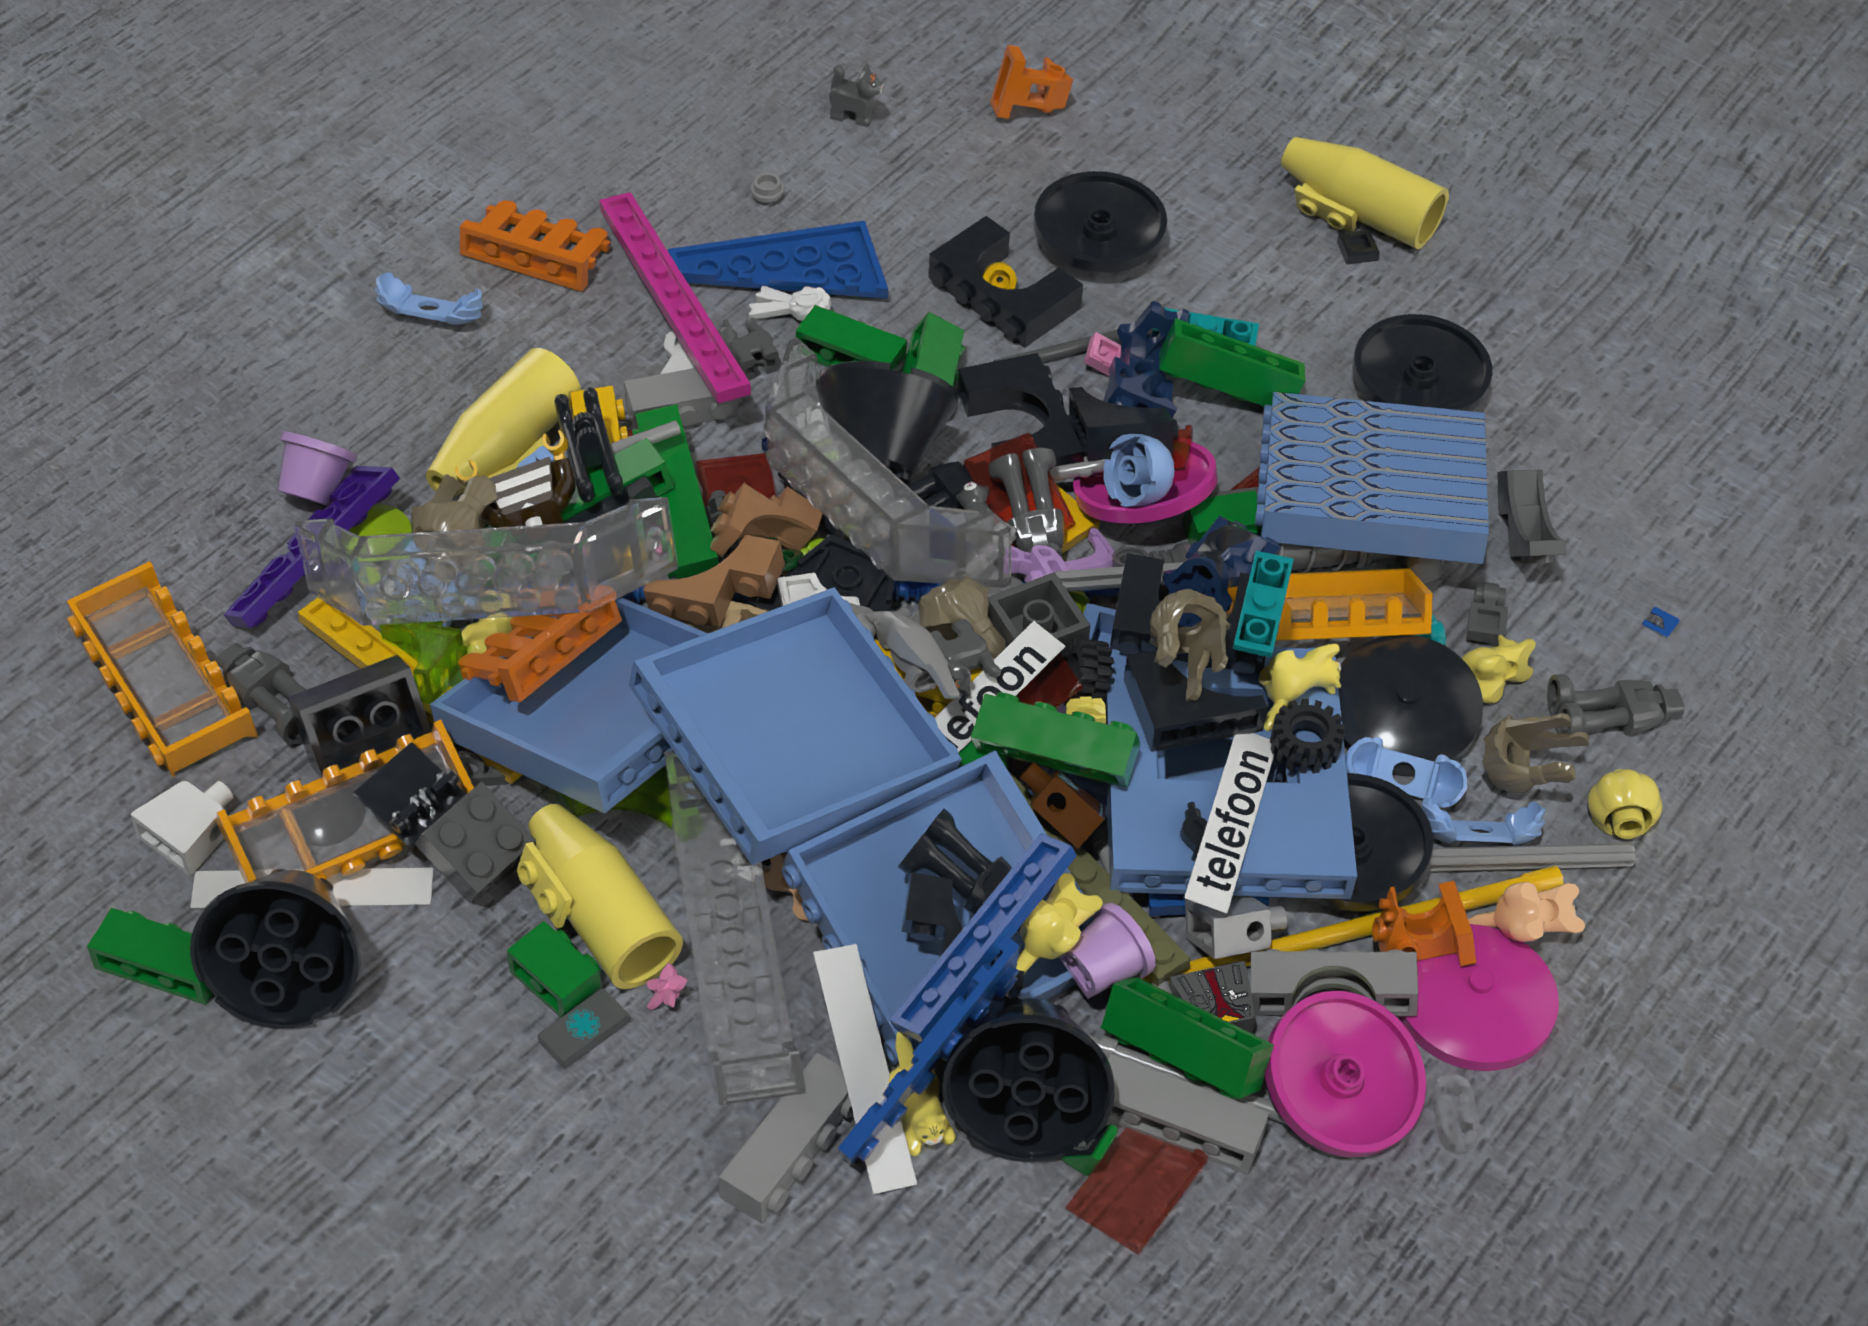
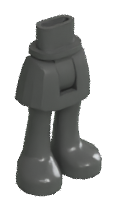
M1034 448L1022 453L1035 501L1036 510L1029 511L1019 456L1012 453L992 461L988 465L989 475L995 482H1002L1004 484L1010 501L1013 518L1008 521V524L1014 526L1017 530L1015 533L1016 539L1013 541L1015 546L1021 551L1031 553L1034 546L1045 545L1053 548L1061 556V548H1063L1064 514L1060 509L1054 508L1048 483V472L1056 465L1055 452L1047 448Z
M238 643L232 644L220 653L216 658V662L223 669L224 677L236 691L240 702L248 709L260 706L276 722V732L287 744L303 743L291 708L274 696L279 691L287 698L307 690L290 676L289 665L273 655L260 650L255 651L251 647L243 648Z
M1556 674L1550 677L1547 686L1550 715L1554 716L1564 713L1568 714L1571 718V727L1555 728L1557 734L1569 733L1571 735L1577 732H1590L1611 726H1621L1624 733L1630 735L1668 721L1670 716L1683 715L1685 711L1678 689H1665L1661 684L1653 687L1649 681L1620 680L1615 682L1613 687L1592 691H1575L1573 683L1567 675ZM1613 707L1610 710L1583 712L1596 708Z

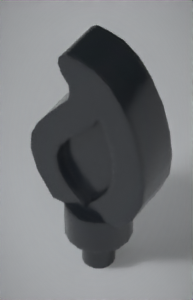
M1189 802L1187 804L1188 809L1185 811V820L1180 830V837L1193 851L1192 861H1196L1208 822L1201 818V811L1196 808L1195 802Z

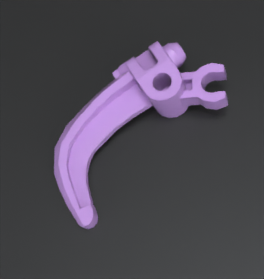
M1091 528L1087 539L1094 548L1095 553L1092 556L1072 561H1063L1053 548L1045 545L1034 546L1031 553L1021 551L1013 546H1003L999 570L1006 573L1024 574L1023 578L1027 583L1056 571L1112 567V555L1115 551L1097 528Z

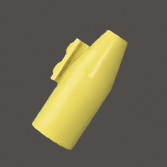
M1294 137L1287 145L1282 156L1281 166L1303 184V186L1297 185L1295 188L1296 206L1306 215H1316L1339 230L1345 229L1349 232H1354L1356 221H1359L1415 249H1421L1436 231L1448 203V189L1361 148Z
M542 348L529 350L459 416L426 472V479L431 488L436 492L441 485L443 476L446 474L457 480L456 466L461 476H471L474 471L471 469L468 460L473 461L477 465L479 476L486 475L488 478L516 469L519 462L535 452L537 448L543 446V434L547 433L559 422L554 404L555 397L558 394L566 395L572 409L571 392L581 390L580 383L572 369L560 357ZM462 486L454 497L463 493L466 487Z
M550 804L538 810L532 816L528 825L530 834L536 841L535 843L525 844L517 867V873L522 884L528 887L537 900L540 910L547 914L556 929L564 926L567 917L616 987L632 989L660 976L662 969L668 963L673 964L679 956L683 946V939L624 856L614 845L560 804Z

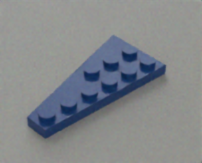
M865 220L668 249L670 256L687 283L758 289L766 286L775 290L795 292L803 290L804 287H820L827 294L888 299V286Z
M1005 935L997 946L1000 949L999 958L992 966L989 963L982 965L972 977V981L967 986L969 991L966 995L967 999L965 1000L962 996H959L953 1001L912 1053L914 1055L911 1060L913 1066L908 1071L903 1069L901 1072H897L883 1093L885 1099L880 1104L875 1102L838 1147L839 1155L851 1165L858 1157L865 1161L880 1143L876 1136L887 1124L890 1128H893L908 1110L903 1105L913 1092L920 1096L927 1089L936 1076L931 1071L939 1061L943 1059L947 1063L950 1054L964 1037L962 1034L967 1028L975 1029L989 1015L990 1010L988 1008L994 996L997 994L1000 998H1003L1016 983L1017 978L1015 976L1019 972L1016 967L1020 945L1008 935Z

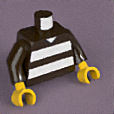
M558 430L560 442L556 446H550V439L546 433L542 437V443L553 454L554 461L551 462L550 457L489 478L496 485L497 499L480 514L479 518L483 523L498 531L507 530L512 540L518 541L527 537L529 542L535 544L544 542L549 536V529L560 526L563 523V510L568 507L576 486L570 460L565 458L564 455L568 448V440L560 430ZM471 460L468 461L474 472L469 477L461 476L457 466L455 467L457 480L464 487H466L470 478L479 476L477 465Z

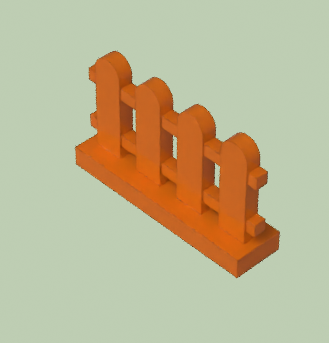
M509 200L500 201L496 206L489 205L486 208V217L480 223L465 220L460 225V255L581 292L588 286V269L592 270L596 266V256L601 251L608 252L611 248L608 232L603 228H592L587 233L577 231V222L573 219H561L556 224L547 222V213L545 211L535 209L529 211L526 215L517 213V204ZM510 223L516 225L511 232L504 231ZM540 232L547 234L541 241L534 240ZM570 242L577 243L571 251L565 249Z
M600 586L585 599L571 597L570 592L562 591L560 594L548 593L538 597L535 601L538 611L534 614L521 613L514 616L510 620L512 627L510 633H495L488 636L484 640L487 650L483 654L469 653L458 660L463 679L482 678L489 680L490 685L493 686L503 683L510 701H523L622 621L611 588Z

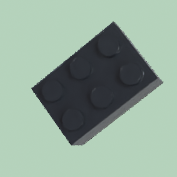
M398 655L287 697L310 765L321 778L323 770L329 766L338 765L339 770L358 763L360 755L368 750L374 749L376 754H380L396 747V741L402 736L411 734L414 740L431 732L411 668Z

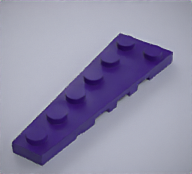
M355 466L329 495L333 502L322 511L321 509L316 510L308 520L312 526L308 530L294 534L287 542L289 552L286 555H280L272 559L261 574L223 614L232 626L252 628L262 623L268 615L267 611L276 602L287 598L293 591L292 586L301 577L312 573L319 564L317 561L326 552L337 548L343 542L342 536L351 527L361 524L367 518V512L376 503L385 500L392 493V487L401 479L392 467Z

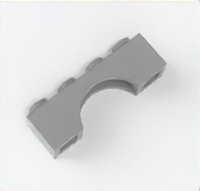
M1276 949L1251 952V994L1255 1015H1284L1294 1005L1317 990L1341 988L1376 1001L1395 1016H1417V952H1404L1401 950L1363 952L1356 949L1345 952H1322L1316 949H1309L1304 952L1279 951Z

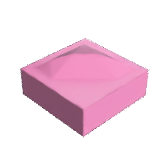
M1095 332L1090 338L1084 363L1110 376L1109 369L1115 356L1120 358L1121 345Z

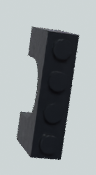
M985 216L929 254L928 278L935 285L942 287L953 295L960 303L965 304L979 314L983 320L990 322L1002 331L1009 339H1013L1026 348L1081 309L1083 284L1060 267L1035 284L1022 289H1004L987 282L982 277L985 269L990 264L1002 262L1008 257L1010 232L988 216Z
M1038 353L958 369L957 394L967 417L1001 410H1019L1033 415L1043 424L1039 431L1031 435L991 443L990 463L1001 456L1012 453L1017 454L1020 460L1022 480L1025 488L1031 486L1022 458V453L1028 449H1052L1056 456L1055 467L1083 462L1085 454L1075 433L1073 417L1071 414H1066L1060 390H1055L1052 384L1051 370L1048 365H1043ZM997 482L1000 492H1006L1004 484Z
M1126 554L1112 628L1111 649L1119 650L1128 655H1134L1142 651L1151 652L1157 650V647L1149 643L1151 639L1150 620L1152 613L1160 603L1159 590L1164 559ZM1240 572L1234 609L1226 619L1231 624L1230 630H1226L1225 636L1226 655L1228 656L1225 669H1231L1245 675L1252 673L1260 674L1264 668L1266 656L1233 649L1250 574ZM1188 653L1176 654V658L1173 661L1188 662ZM1211 655L1206 668H1212Z

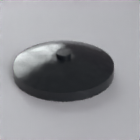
M1088 171L1065 176L1049 185L1036 202L1033 223L1038 241L1057 260L1077 269L1109 273L1135 268L1150 260L1160 250L1166 236L1167 213L1159 197L1141 182L1117 173Z
M1423 314L1397 315L1381 320L1369 327L1356 344L1352 362L1355 382L1363 395L1371 402L1472 412L1486 398L1493 374L1490 356L1477 337L1454 322Z
M1416 635L1383 636L1362 644L1352 651L1341 663L1339 680L1341 688H1338L1342 724L1345 726L1344 747L1347 750L1362 738L1379 737L1383 739L1382 748L1435 762L1440 754L1457 761L1471 747L1482 719L1483 698L1481 689L1468 664L1445 645ZM1400 762L1394 766L1392 775L1414 776V769L1410 764Z
M1347 773L1357 870L1351 899H1310L1322 905L1340 910L1380 909L1379 901L1381 898L1386 899L1390 887L1395 888L1397 902L1410 895L1423 881L1428 872L1432 857V829L1420 805L1398 786L1377 777Z

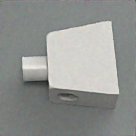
M181 781L142 805L130 815L137 837L188 876H191L224 839L221 830L217 826V812L223 810V807L233 800L234 797L230 789L220 781H217L204 793L190 782Z

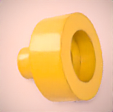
M992 263L983 273V278L994 286L1004 289H1015L1017 277L1015 271L1007 263ZM998 276L1002 277L1001 280H996Z

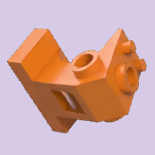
M1007 45L990 103L996 116L1009 119L1013 105L1033 107L1041 112L1051 113L1053 109L1065 108L1073 79L1065 73V69L1062 66L1055 64L1048 57H1044L1042 70L1025 67L1026 59L1020 47ZM1032 83L1036 84L1039 92L1029 93Z
M1455 881L1438 884L1440 893L1439 903L1430 911L1419 914H1410L1405 909L1398 907L1395 888L1390 887L1386 899L1381 898L1379 901V908L1382 909L1380 917L1374 919L1372 926V937L1378 943L1380 952H1387L1389 950L1417 952V961L1456 953L1460 966L1476 963L1473 931Z

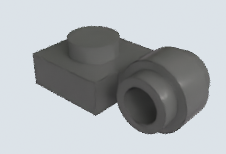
M1484 582L1483 585L1476 584L1474 599L1469 609L1467 640L1499 644L1498 635L1505 637L1508 607H1504L1506 588H1499V584Z

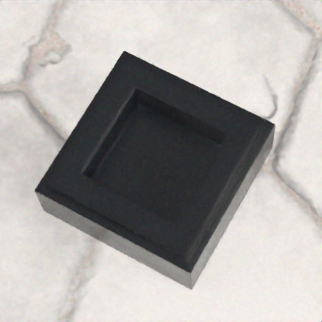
M1370 230L1338 234L1337 244L1346 265L1378 261L1380 252Z

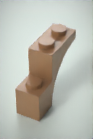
M743 483L735 494L729 492L722 500L718 508L722 513L711 528V532L715 535L710 549L723 556L734 542L741 540L744 535H751L761 538L777 537L781 545L789 549L801 550L818 530L823 509L788 486L779 497L773 495L768 499Z
M744 535L737 548L725 560L705 572L675 580L648 579L643 589L648 609L667 617L690 621L696 625L706 624L720 627L735 592L747 597L771 598L777 584V578L780 577L785 566L780 541Z

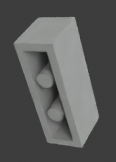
M696 368L624 381L625 406L633 429L638 428L635 414L675 404L678 406L683 426L738 416V398L718 404Z

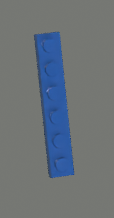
M1040 833L890 1018V1022L897 1031L919 1042L923 1041L953 1001L959 996L964 997L968 992L967 986L979 968L987 963L991 964L999 954L1000 949L997 946L1005 935L1011 938L1076 858L1077 855L1071 845Z

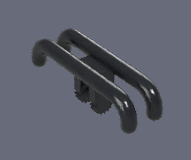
M588 387L583 391L586 411L580 414L577 413L574 419L568 397L564 394H558L554 399L561 432L568 440L566 451L580 499L585 503L592 502L594 499V488L587 471L589 467L602 465L606 483L612 495L619 496L624 491L623 478L619 474L602 416L598 394L592 387Z

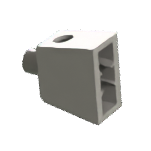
M1232 896L1227 914L1194 901L1185 900L1186 939L1214 959L1268 949L1271 946V932L1285 930L1287 927V915L1283 906L1267 907L1252 896Z

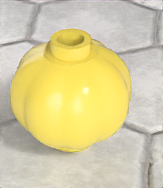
M1618 769L1605 774L1591 788L1588 794V808L1592 821L1602 832L1609 835H1614L1615 833L1623 839H1632L1646 833L1657 822L1662 813V799L1659 789L1651 777L1631 769ZM1609 813H1611L1614 832L1608 819Z

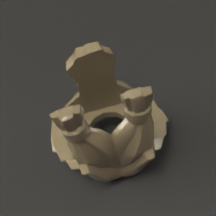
M446 474L443 476L441 485L435 492L434 497L428 503L412 507V538L417 552L426 556L432 564H443L450 567L466 562H477L482 557L486 548L481 530L486 524L480 520L479 516L487 506L497 499L496 485L486 475L470 478L464 493L457 501L451 502L462 486L458 480Z
M964 574L963 579H949L943 585L935 587L929 593L921 596L918 608L919 624L929 632L938 630L946 640L955 639V634H958L951 628L953 623L967 619L972 625L973 631L984 638L987 649L991 652L994 659L1006 649L1005 638L996 630L988 617L989 601L987 587Z
M1192 589L1180 590L1169 594L1158 604L1150 620L1151 639L1149 643L1157 647L1154 662L1165 668L1176 658V654L1188 653L1187 701H1195L1200 697L1202 692V676L1209 662L1210 655L1212 658V672L1217 673L1226 667L1228 656L1226 655L1225 636L1226 630H1230L1231 624L1226 621L1227 613L1216 602L1215 598ZM1182 613L1196 614L1202 619L1201 622L1192 627L1184 626L1178 628Z
M1560 713L1541 718L1533 716L1514 720L1512 715H1508L1494 725L1483 738V741H1485V755L1482 762L1491 782L1496 787L1510 793H1524L1531 790L1535 785L1547 784L1549 782L1569 783L1575 779L1576 774L1575 768L1571 764L1553 762L1530 767V751L1557 747L1589 746V736L1585 732H1577L1570 735L1569 733L1556 734L1546 730L1557 727H1571V718L1568 714Z

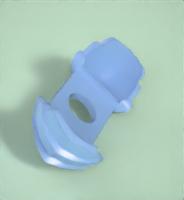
M385 272L376 278L377 287H375V292L378 296L376 297L377 302L398 315L405 314L447 322L450 325L471 323L481 317L480 310L483 307L481 289H475V292L462 295L457 302L414 295L412 294L413 288L410 284H403L401 279L393 277V274L390 272ZM430 305L438 309L429 311L423 310L420 307Z
M1379 737L1362 738L1353 744L1345 754L1347 773L1364 774L1383 779L1398 786L1410 796L1421 799L1431 798L1432 804H1437L1439 808L1449 807L1457 803L1467 789L1465 769L1457 761L1451 760L1445 755H1438L1434 762L1382 748L1383 739ZM1400 762L1408 763L1414 769V779L1407 785L1398 784L1392 776L1394 766Z
M1425 798L1421 804L1430 822L1433 838L1447 844L1454 841L1507 842L1512 843V846H1517L1539 837L1543 833L1540 829L1545 823L1543 819L1545 809L1536 802H1530L1527 807L1520 808L1516 813H1507L1505 815V822L1451 820L1447 811L1440 810L1437 804H1432L1431 798ZM1480 829L1490 833H1478L1472 830Z

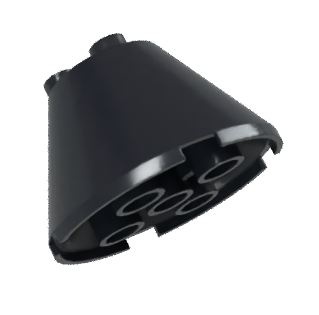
M852 361L834 364L820 371L819 379H816L815 384L840 464L839 470L841 473L860 478L859 483L868 487L869 481L876 477H885L894 484H909L911 475L956 410L958 403L956 390L943 379L913 367L910 374L890 370V363Z
M275 869L267 876L224 891L204 908L191 936L190 957L199 983L204 981L216 996L215 1002L220 1007L242 1020L270 1028L303 1027L312 1024L314 1019L324 1016L329 1012H336L351 995L359 975V945L346 916L333 894L332 884L324 878H318L305 871Z
M1013 997L1005 1001L1000 1010L973 1029L956 1045L950 1054L944 1070L943 1099L951 1120L955 1119L958 1125L967 1133V1139L974 1145L993 1155L1010 1160L1037 1162L1066 1156V1150L1083 1141L1088 1144L1100 1133L1110 1117L1114 1104V1075L1105 1053L1069 1017L1067 1010L1063 1006L1055 1005L1042 999Z

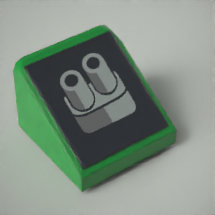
M1105 1125L1100 1133L1088 1144L1083 1141L1066 1150V1156H1063L1062 1160L1083 1175H1090L1117 1135L1118 1128L1114 1125Z

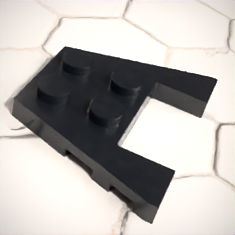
M830 534L797 561L798 567L789 571L786 575H780V577L815 573L821 585L827 590L835 587L841 596L859 598L860 606L868 607L873 612L891 611L897 561ZM777 584L770 599L755 596L749 600L748 604L766 611L782 607ZM875 633V636L873 638L875 640H878L877 634Z

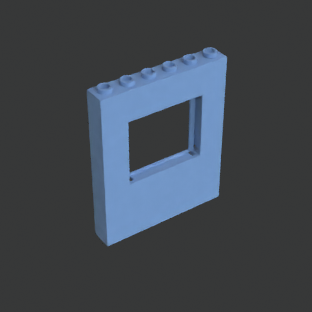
M1274 647L1272 658L1282 651L1293 650L1295 656L1302 659L1307 652L1315 648ZM1112 649L1110 657H1113V664L1110 666V670H1113L1112 677H1109L1111 686L1110 690H1106L1107 699L1104 701L1106 724L1110 725L1111 721H1118L1133 727V731L1137 732L1141 744L1128 787L1125 788L1106 783L1110 890H1119L1126 893L1186 894L1195 861L1191 859L1193 851L1180 837V830L1185 820V811L1188 809L1187 804L1195 802L1196 808L1201 811V818L1208 822L1220 781L1165 779L1164 750L1150 751L1123 680L1126 657L1129 655ZM1266 656L1264 668L1266 665H1269L1271 657ZM1172 661V664L1178 671L1188 678V662ZM1205 668L1202 676V687L1231 696L1263 695L1267 706L1274 705V702L1269 699L1265 687L1258 682L1260 674L1252 673L1245 675L1225 668L1215 673L1212 672V668ZM1312 687L1296 699L1298 706L1301 705L1302 699H1309V705L1313 706L1315 705V700L1321 701L1322 709L1329 705L1334 708L1332 716L1338 713L1341 716L1339 690L1336 687L1335 694L1330 695L1323 687ZM1298 730L1293 732L1302 741L1318 742L1322 740L1319 735L1312 731ZM1343 740L1338 760L1335 763L1332 762L1329 769L1325 770L1321 766L1320 772L1313 774L1311 767H1307L1306 774L1299 773L1300 766L1295 765L1291 771L1286 768L1287 760H1285L1287 783L1266 782L1233 896L1351 899L1357 879Z

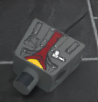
M1244 961L1170 977L1169 987L1173 995L1250 1033L1253 1032L1255 1010Z

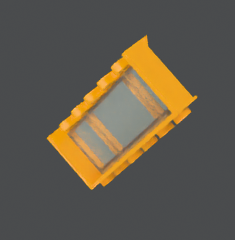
M150 561L67 600L72 616L66 619L76 638L81 636L85 638L86 641L82 645L92 663L100 662L102 667L98 668V671L108 689L116 687L118 692L114 696L124 714L129 712L133 714L134 719L130 721L139 739L142 741L148 738L151 745L147 746L153 761L157 767L165 765L172 778L176 776L175 772L244 737H258L250 711L247 707L242 709L234 688L226 686L217 662L209 660L199 635L193 636L185 614L182 610L179 612L176 610L168 588L160 586L154 566Z
M1411 569L1290 574L1276 641L1431 634L1433 593ZM1229 587L1227 589L1228 594L1232 598L1230 609L1226 612L1227 618L1234 609L1237 587Z
M442 720L433 723L432 732L414 740L411 734L402 736L396 741V747L380 754H376L374 749L368 750L360 755L358 763L339 770L338 765L329 766L323 770L322 778L305 785H302L300 780L293 781L285 786V793L264 801L263 796L254 797L247 802V809L227 816L225 809L218 811L217 826L226 840L244 882L267 876L275 869L305 871L318 878L327 880L328 877L342 872L343 876L353 874L365 867L364 862L379 856L380 860H385L402 851L401 846L405 844L365 807L352 792L412 742L444 773L448 769L455 772L460 780L457 785L468 794L474 787Z

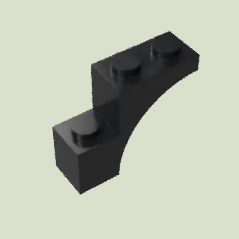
M912 872L907 889L901 932L910 933L912 938L921 941H932L935 937L942 938L940 958L963 930L953 903V879ZM1019 970L1015 976L1017 978L1016 983L1003 998L996 994L992 1000L1005 1002L1013 997L1018 998L1023 987L1024 971Z

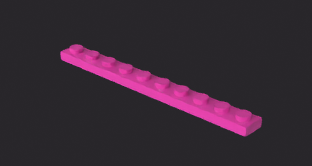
M629 192L599 200L601 213L716 402L719 404L751 395V383L632 193Z

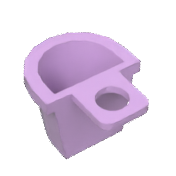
M282 431L280 441L285 444L278 491L286 495L329 506L332 501L329 495L340 484L349 462L355 463L357 454L314 438Z
M1113 903L1102 905L1100 910L1093 915L1095 919L1081 931L1078 943L1059 957L1088 999L1112 988L1113 983L1133 976L1142 979L1150 974L1156 966L1154 952L1141 927L1131 915Z

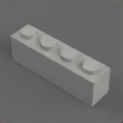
M816 1053L719 1176V1196L722 1200L761 1224L771 1211L777 1213L783 1207L789 1194L788 1189L796 1179L802 1181L806 1177L813 1164L812 1158L820 1148L825 1150L829 1147L836 1136L837 1126L844 1117L849 1119L853 1116L841 1066Z
M1110 1053L1108 1061L1114 1075L1115 1098L1107 1122L1244 1174H1249L1265 1132L1269 1112L1261 1110L1251 1102H1240L1221 1095L1211 1087H1200L1181 1080L1173 1073L1160 1072L1146 1067L1133 1058L1119 1057Z

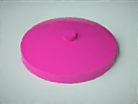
M1178 439L1173 441V454H1171L1174 461L1172 486L1167 495L1155 504L1140 507L1121 506L1120 504L1122 503L1118 499H1112L1108 494L1104 483V473L1074 478L1075 500L1084 513L1107 522L1125 524L1145 523L1169 518L1197 506L1213 492L1218 481L1216 461L1212 453L1205 447L1191 441Z
M1470 924L1474 937L1476 963L1460 966L1456 953L1417 961V1016H1399V1019L1419 1046L1443 1062L1474 1071H1497L1511 1068L1533 1057L1549 1039L1559 1010L1557 986L1548 966L1526 943L1506 938L1499 929Z
M1326 991L1301 1000L1278 1020L1268 1039V1042L1274 1044L1266 1069L1265 1079L1277 1111L1299 1137L1324 1152L1336 1156L1357 1158L1382 1152L1408 1134L1417 1122L1424 1105L1426 1075L1420 1051L1413 1037L1392 1012L1376 1001L1356 993Z

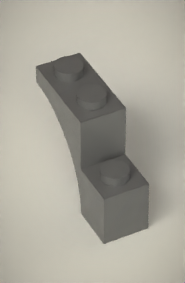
M1543 469L1497 472L1499 515L1508 514L1510 557L1521 556V563L1525 564L1554 562V555H1566V540L1561 539L1556 534L1549 518L1544 494Z

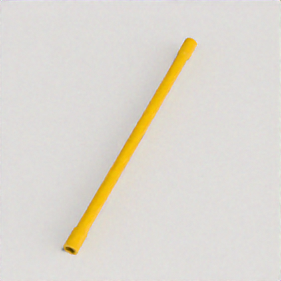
M1551 866L1524 873L1520 877L1461 891L1459 895L1465 911L1497 903L1498 898L1504 894L1505 889L1513 884L1528 882L1535 885L1537 892H1542L1563 885L1564 881L1560 869L1557 866ZM1440 897L1402 906L1401 908L1410 914L1424 913L1433 909L1439 903ZM1381 912L1273 939L1268 949L1304 952L1309 949H1319L1372 935L1374 919L1380 917ZM1251 952L1216 959L1212 956H1206L1190 960L1189 967L1178 975L1244 961L1246 967L1251 966ZM1147 976L1142 978V980L1151 984V981Z

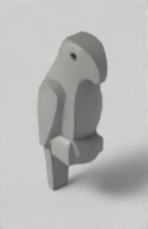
M883 611L876 622L877 638L884 649H890L894 662L906 673L904 682L907 686L913 689L914 692L920 693L934 689L937 685L945 699H958L959 691L949 671L948 662L932 634L919 623L907 618L900 612Z

